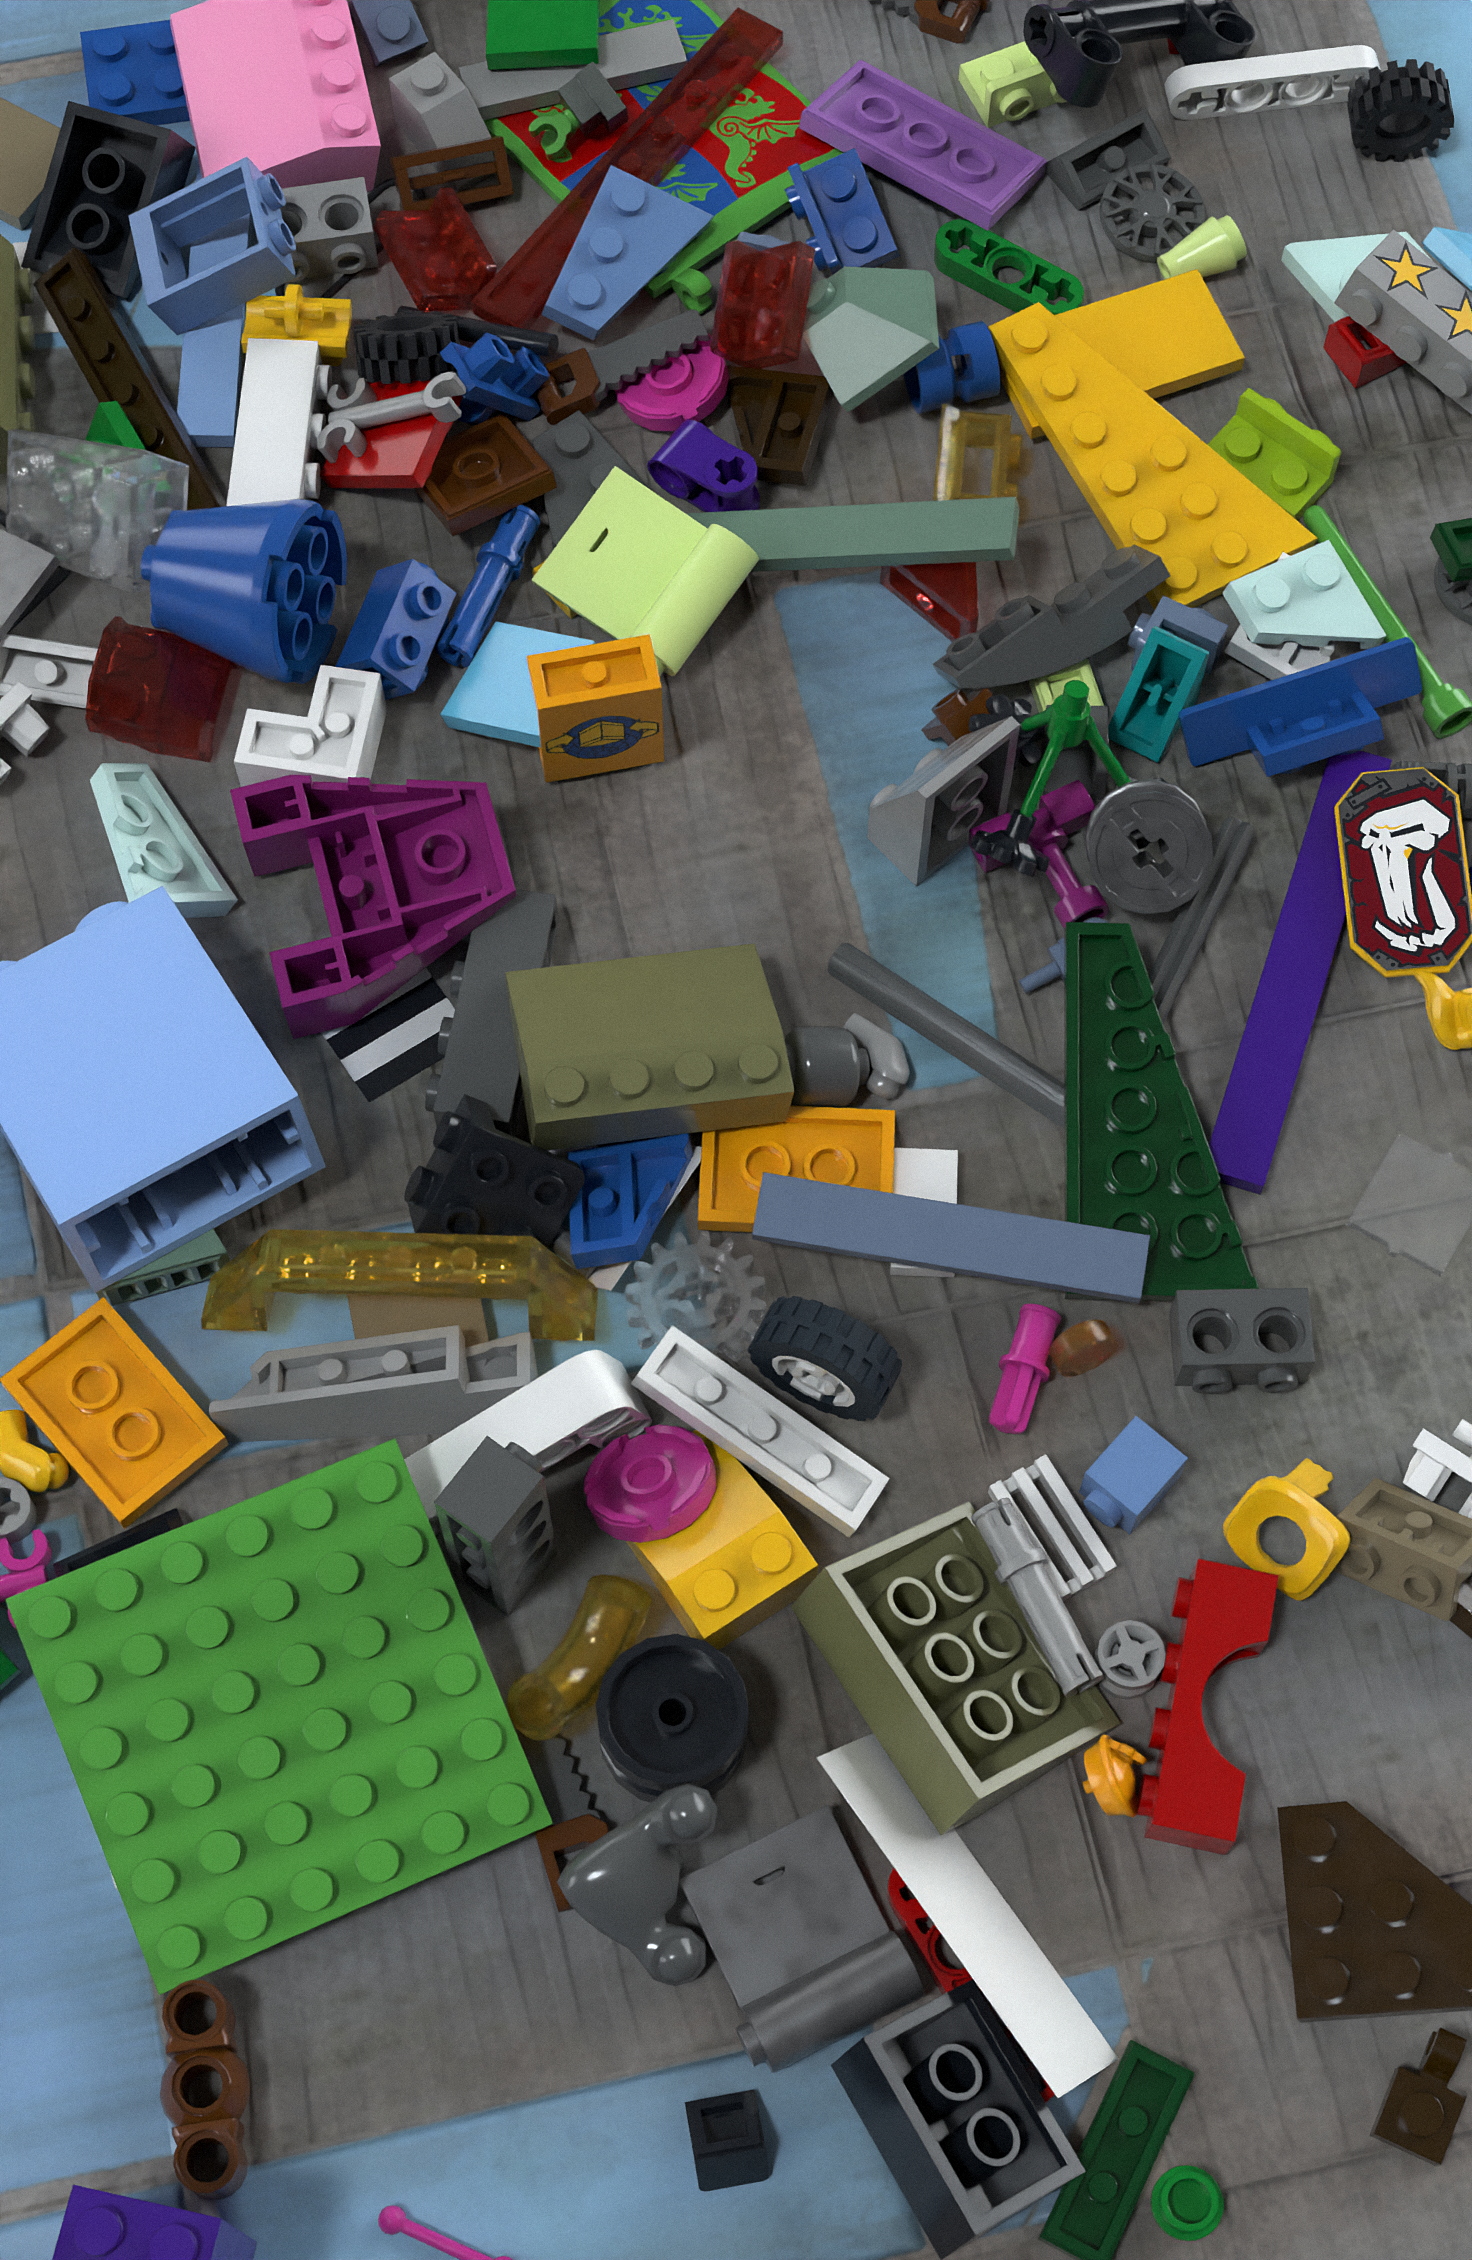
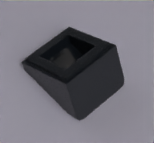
M755 2090L685 2102L698 2186L701 2191H713L768 2179L769 2169Z

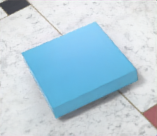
M496 621L440 715L448 728L540 747L537 710L528 671L527 656L596 643L593 640Z

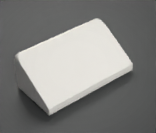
M6 634L0 641V695L4 696L19 681L32 692L31 700L104 711L119 651Z

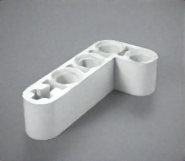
M591 1350L578 1354L404 1459L434 1534L437 1535L442 1532L434 1501L486 1436H489L504 1448L509 1442L520 1445L541 1463L543 1469L540 1472L588 1443L604 1449L611 1441L626 1433L632 1439L644 1432V1427L650 1426L652 1419L635 1387L631 1384L632 1381L623 1364L601 1350Z

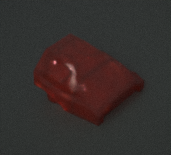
M115 616L103 630L88 680L85 713L87 727L90 732L111 736L119 742L131 743L151 753L211 762L213 755L212 742L229 676L232 669L236 670L238 664L172 633L128 624L122 617Z

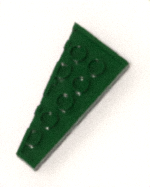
M1066 922L1064 929L1065 1222L1150 1235L1140 1301H1173L1177 1290L1260 1289L1256 1277L1252 1276L1242 1248L1243 1240L1236 1221L1232 1220L1220 1186L1221 1178L1188 1087L1184 1085L1176 1063V1052L1169 1032H1165L1153 998L1155 993L1130 923ZM1065 1291V1299L1115 1300Z

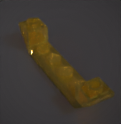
M270 1229L210 1277L201 1316V1326L204 1330L267 1331L275 1292L294 1294H356L361 1296H423L427 1298H489L493 1300L528 1299L529 1332L532 1339L595 1341L598 1288L532 1236Z

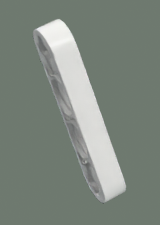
M1353 45L1192 64L1174 71L1167 77L1164 85L1171 114L1181 120H1196L1347 102L1350 88L1355 89V81L1360 76L1369 80L1368 70L1376 66L1380 69L1376 52L1372 48L1365 45ZM1311 76L1302 82L1290 83L1299 77ZM1258 82L1249 88L1234 90L1243 84Z

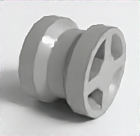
M1133 1620L1117 1622L1105 1631L1099 1640L1093 1657L1098 1668L1104 1674V1678L1098 1683L1103 1691L1115 1698L1129 1700L1140 1698L1152 1689L1164 1667L1166 1655L1163 1641L1157 1632L1145 1623ZM1118 1666H1123L1124 1668L1131 1669L1134 1676H1132L1130 1672L1124 1671L1121 1668H1115Z

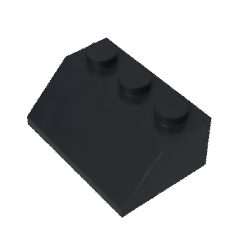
M973 1979L864 2036L831 2064L837 2078L940 2260L997 2228L1086 2172Z

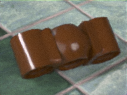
M189 1980L175 1987L163 2004L162 2019L168 2032L165 2049L166 2055L172 2060L162 2076L159 2097L164 2114L174 2125L172 2127V2136L177 2148L174 2153L173 2165L177 2178L184 2187L206 2200H221L233 2195L242 2186L247 2176L248 2160L242 2147L245 2130L244 2125L239 2119L249 2102L251 2082L246 2065L237 2056L238 2046L233 2037L236 2022L233 2006L216 1986L204 1980ZM201 2000L215 2003L217 2012L212 2027L198 2035H189L184 2032L182 2023L187 2008ZM205 2072L220 2074L223 2084L218 2100L205 2108L192 2107L188 2099L189 2087L192 2081L198 2075ZM213 2144L225 2146L229 2159L224 2174L217 2180L209 2183L199 2182L194 2173V2162L198 2153L205 2147Z

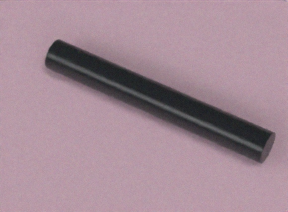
M403 305L397 310V313L404 312L405 314H413L414 311H424V314L432 312ZM456 316L459 340L476 343L487 332L499 337L507 344L509 350L519 351L522 347H525L537 355L553 358L557 353L559 340L556 334Z

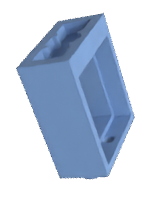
M245 157L129 215L147 306L176 335L182 334L296 278L291 253L296 250V244L290 229L282 218L280 208L286 204L283 191L272 174L263 175L248 157ZM252 213L258 244L189 278L186 277L181 247Z

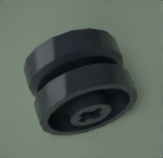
M679 1634L651 1637L622 1652L603 1676L596 1702L601 1752L604 1762L619 1785L638 1799L650 1803L665 1790L687 1783L708 1790L710 1795L725 1787L742 1763L748 1738L749 1722L745 1683L726 1655L708 1642ZM667 1716H682V1722L675 1726L667 1725Z

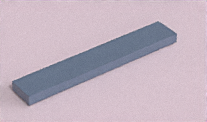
M763 1172L752 1240L1139 1303L1142 1295L1150 1235Z

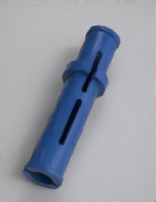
M519 505L517 511L515 507L503 513L494 536H492L490 542L481 546L477 554L476 560L479 563L476 568L477 570L471 582H469L453 614V618L436 646L437 654L449 664L459 667L460 663L463 667L470 665L506 589L512 581L519 578L524 568V562L522 561L524 553L541 523L538 515L524 505Z

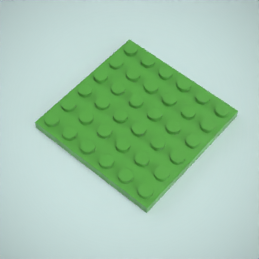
M395 1438L5 1599L159 1995L174 1989L181 1983L198 1979L553 1824Z

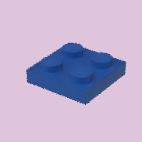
M170 20L80 32L89 107L156 126L190 121Z

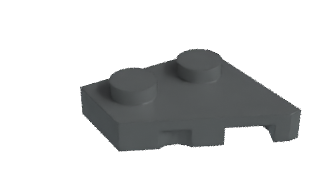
M580 410L532 439L534 450L553 471L557 488L542 495L553 550L614 466L647 487Z

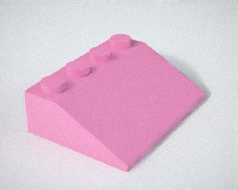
M208 0L170 14V26L202 179L248 157L263 175L272 174L281 189L358 177L365 178L367 191L374 189L381 144L347 0Z

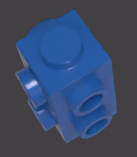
M414 559L377 570L335 667L380 673L385 700L415 692L427 676V662L433 647L448 626L449 617L447 614L456 592L439 580L432 568Z

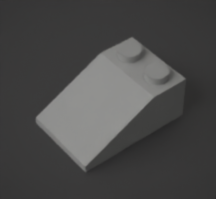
M1012 716L958 738L943 751L940 748L930 751L918 763L913 775L899 786L894 783L886 786L870 803L867 838L916 887L969 845L970 829L1006 813L1020 724Z

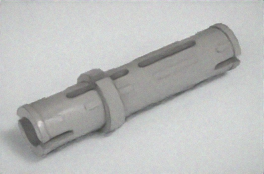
M1009 1498L999 1499L997 1502L998 1508L994 1501L983 1506L972 1515L971 1520L977 1526L998 1566V1570L994 1572L1001 1586H1008L1037 1642L1050 1663L1062 1687L1065 1697H1071L1077 1693L1076 1688L1081 1693L1093 1687L1104 1678V1674L1090 1654L1044 1567V1564L1048 1563V1559L1041 1548H1034Z

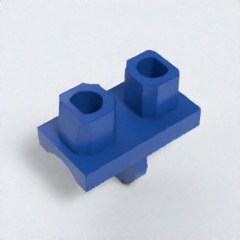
M486 332L471 348L451 341L440 352L443 360L452 364L457 369L459 379L467 388L466 393L462 394L463 398L458 407L462 413L461 417L457 420L470 425H477L487 420L497 409L530 421L540 411L532 394L549 379V373L539 355L530 349L522 347L513 356L507 344L499 337Z

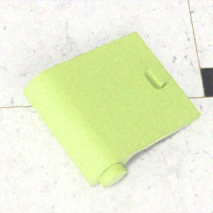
M614 466L532 578V582L615 640L650 634L659 677L663 672L675 676L759 561V557L746 542L731 531L717 524H711L709 528H706Z

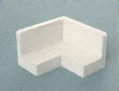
M320 665L308 717L247 708L234 759L240 786L243 787L287 775H311L312 780L317 782L347 783L348 777H364L371 780L387 710L380 673Z

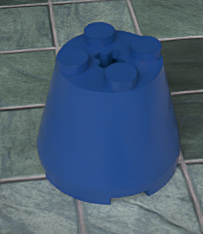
M305 499L185 511L173 510L161 532L157 545L149 544L143 552L140 567L141 575L145 581H150L152 604L150 619L155 629L168 631L272 681L304 684L311 680L319 671L320 665L324 664L337 633V628L334 625L328 624L335 605V585H346L347 579L345 537L340 519L335 511L323 509L317 502Z

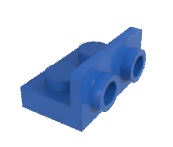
M855 148L804 172L798 162L787 167L794 185L786 188L785 192L798 221L806 217L810 221L815 236L806 239V243L819 272L829 268L833 275L844 266L876 268L900 256Z

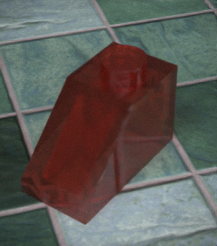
M976 562L881 566L880 584L951 642L965 634L977 632L979 610Z

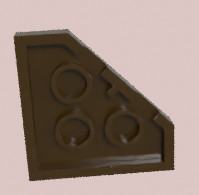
M1347 1801L1277 1807L1297 2020L1300 2023L1472 2011V1904Z

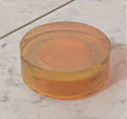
M1097 1319L1087 1320L1072 1326L1060 1334L1052 1343L1049 1355L1062 1376L1073 1377L1088 1372L1104 1363L1114 1354L1118 1347V1342L1105 1321Z

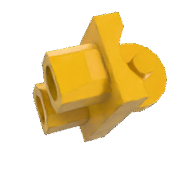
M288 284L285 296L259 295L246 302L245 327L241 338L243 353L247 352L248 338L318 341L322 365L339 366L342 363V358H347L352 318L351 299L303 297L302 287L297 284Z

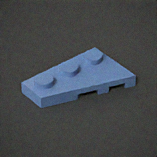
M611 165L541 315L592 340L596 339L639 296L640 291L661 271L664 272L677 259L678 254L694 238L697 239L710 226L714 216Z

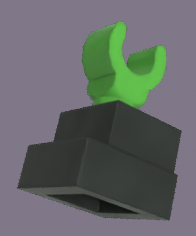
M591 62L576 73L573 79L558 89L560 103L565 108V111L563 113L559 112L554 116L548 115L536 118L530 124L529 132L531 137L538 136L544 130H552L558 135L556 142L545 150L547 159L554 160L564 153L567 141L573 137L578 129L586 136L601 124H604L611 134L628 121L627 109L595 63Z

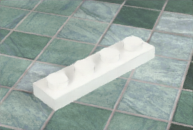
M673 1325L631 1383L847 1537H850L857 1530L890 1479Z

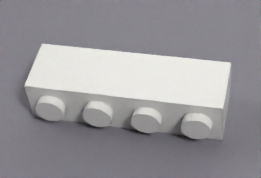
M248 338L226 506L319 498L321 471L319 463H314L315 449H318V436L327 426L325 414H320L321 400L327 401L328 391L332 387L331 365H322L318 341Z

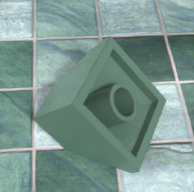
M844 266L828 279L816 281L800 299L802 336L840 405L847 412L856 408L939 349L934 277L927 270Z

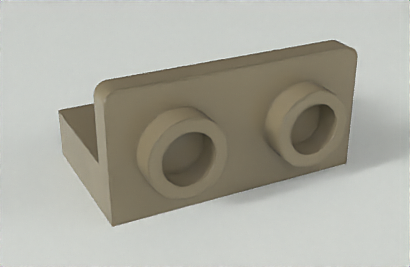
M1374 1478L1336 1516L1345 1525L1350 1534V1545L1346 1554L1333 1571L1439 1619L1448 1621L1457 1611L1460 1585L1472 1573V1519L1378 1478Z

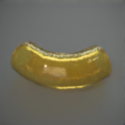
M600 1574L592 1576L588 1580L574 1617L558 1644L538 1666L516 1679L508 1690L507 1707L509 1716L521 1733L537 1741L549 1740L568 1729L594 1707L603 1676L622 1652L636 1644L652 1605V1599L645 1589L628 1579L615 1575Z

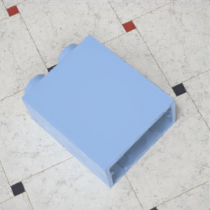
M163 886L130 903L118 901L102 905L87 914L78 924L75 932L17 962L0 961V1130L94 1293L326 1167L297 1092Z

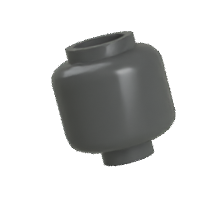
M799 1026L792 1029L786 1035L784 1040L794 1087L792 1106L843 1108L853 1101L858 1087L866 1085L869 1077L868 1054L864 1048H858L854 1036L848 1029L839 1026Z

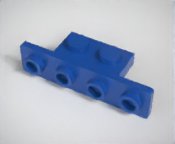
M1404 637L1182 709L1179 712V721L1190 763L1193 766H1199L1250 749L1265 775L1269 777L1276 774L1297 772L1304 768L1306 764L1334 755L1353 754L1361 750L1365 745L1383 740L1381 718L1374 708L1417 695L1422 691L1415 645L1409 637Z

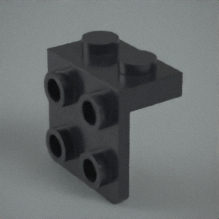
M464 1094L455 1113L447 1111L441 1118L433 1139V1146L436 1148L426 1167L419 1165L413 1171L406 1186L404 1200L408 1203L414 1232L420 1237L517 1276H531L537 1270L585 1181L582 1167L573 1161L496 1130L488 1104Z

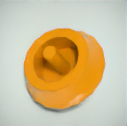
M1101 1735L1097 1743L1084 1752V1764L1088 1780L1083 1781L1086 1794L1094 1793L1100 1807L1108 1816L1126 1815L1132 1818L1137 1815L1138 1798L1135 1790L1136 1776L1132 1764L1144 1766L1147 1759L1133 1747L1117 1742L1108 1735Z

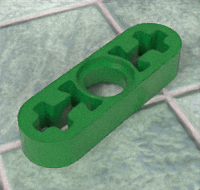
M964 219L949 221L937 231L934 262L939 271L1015 313L1038 302L1053 315L1082 307L1084 289L1077 277L1001 236ZM962 245L970 247V250L963 248L958 253L950 251L951 248L957 250ZM978 263L982 264L983 267H978ZM1012 266L1019 269L1024 277L1016 283H1003L995 278L993 272L999 267ZM1035 281L1038 282V283H1039V287L1036 286V285L1033 286V283H1034ZM1058 296H1062L1067 299L1066 301L1060 300L1055 305L1049 304L1047 302V299L1054 301L1058 298Z

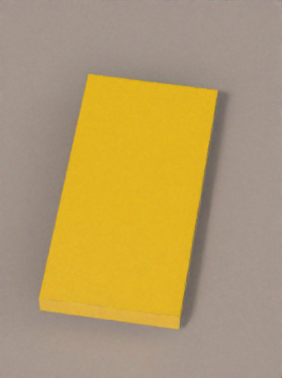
M1198 269L1054 315L1153 399L1242 370L1245 357ZM998 358L1000 380L1030 439L1046 435Z

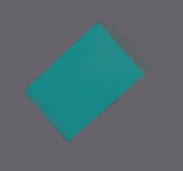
M1157 626L1152 627L1109 723V739L1158 763L1181 726L1179 712L1182 709L1192 707L1199 696L1210 652Z

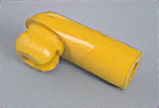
M15 1409L0 1412L1 1473L6 1478L18 1481L25 1489L31 1492L41 1493L47 1488H61L67 1481L69 1467L65 1458L59 1453L47 1454L45 1450L29 1443L24 1411Z

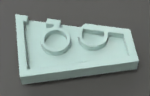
M102 763L91 777L90 783L129 903L163 886L183 918L226 916L238 899L148 764Z

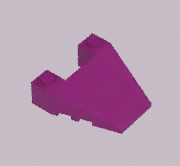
M287 775L230 790L242 843L254 877L309 863L314 864L331 937L269 952L282 1009L293 1039L355 1024L517 896L486 782L407 779L406 785L371 784L370 778L348 777V782L342 783L313 781L311 775Z

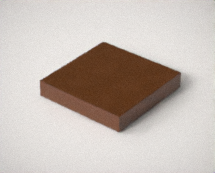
M502 413L445 439L432 465V472L425 481L423 488L414 489L453 537L557 488L551 468L505 414Z

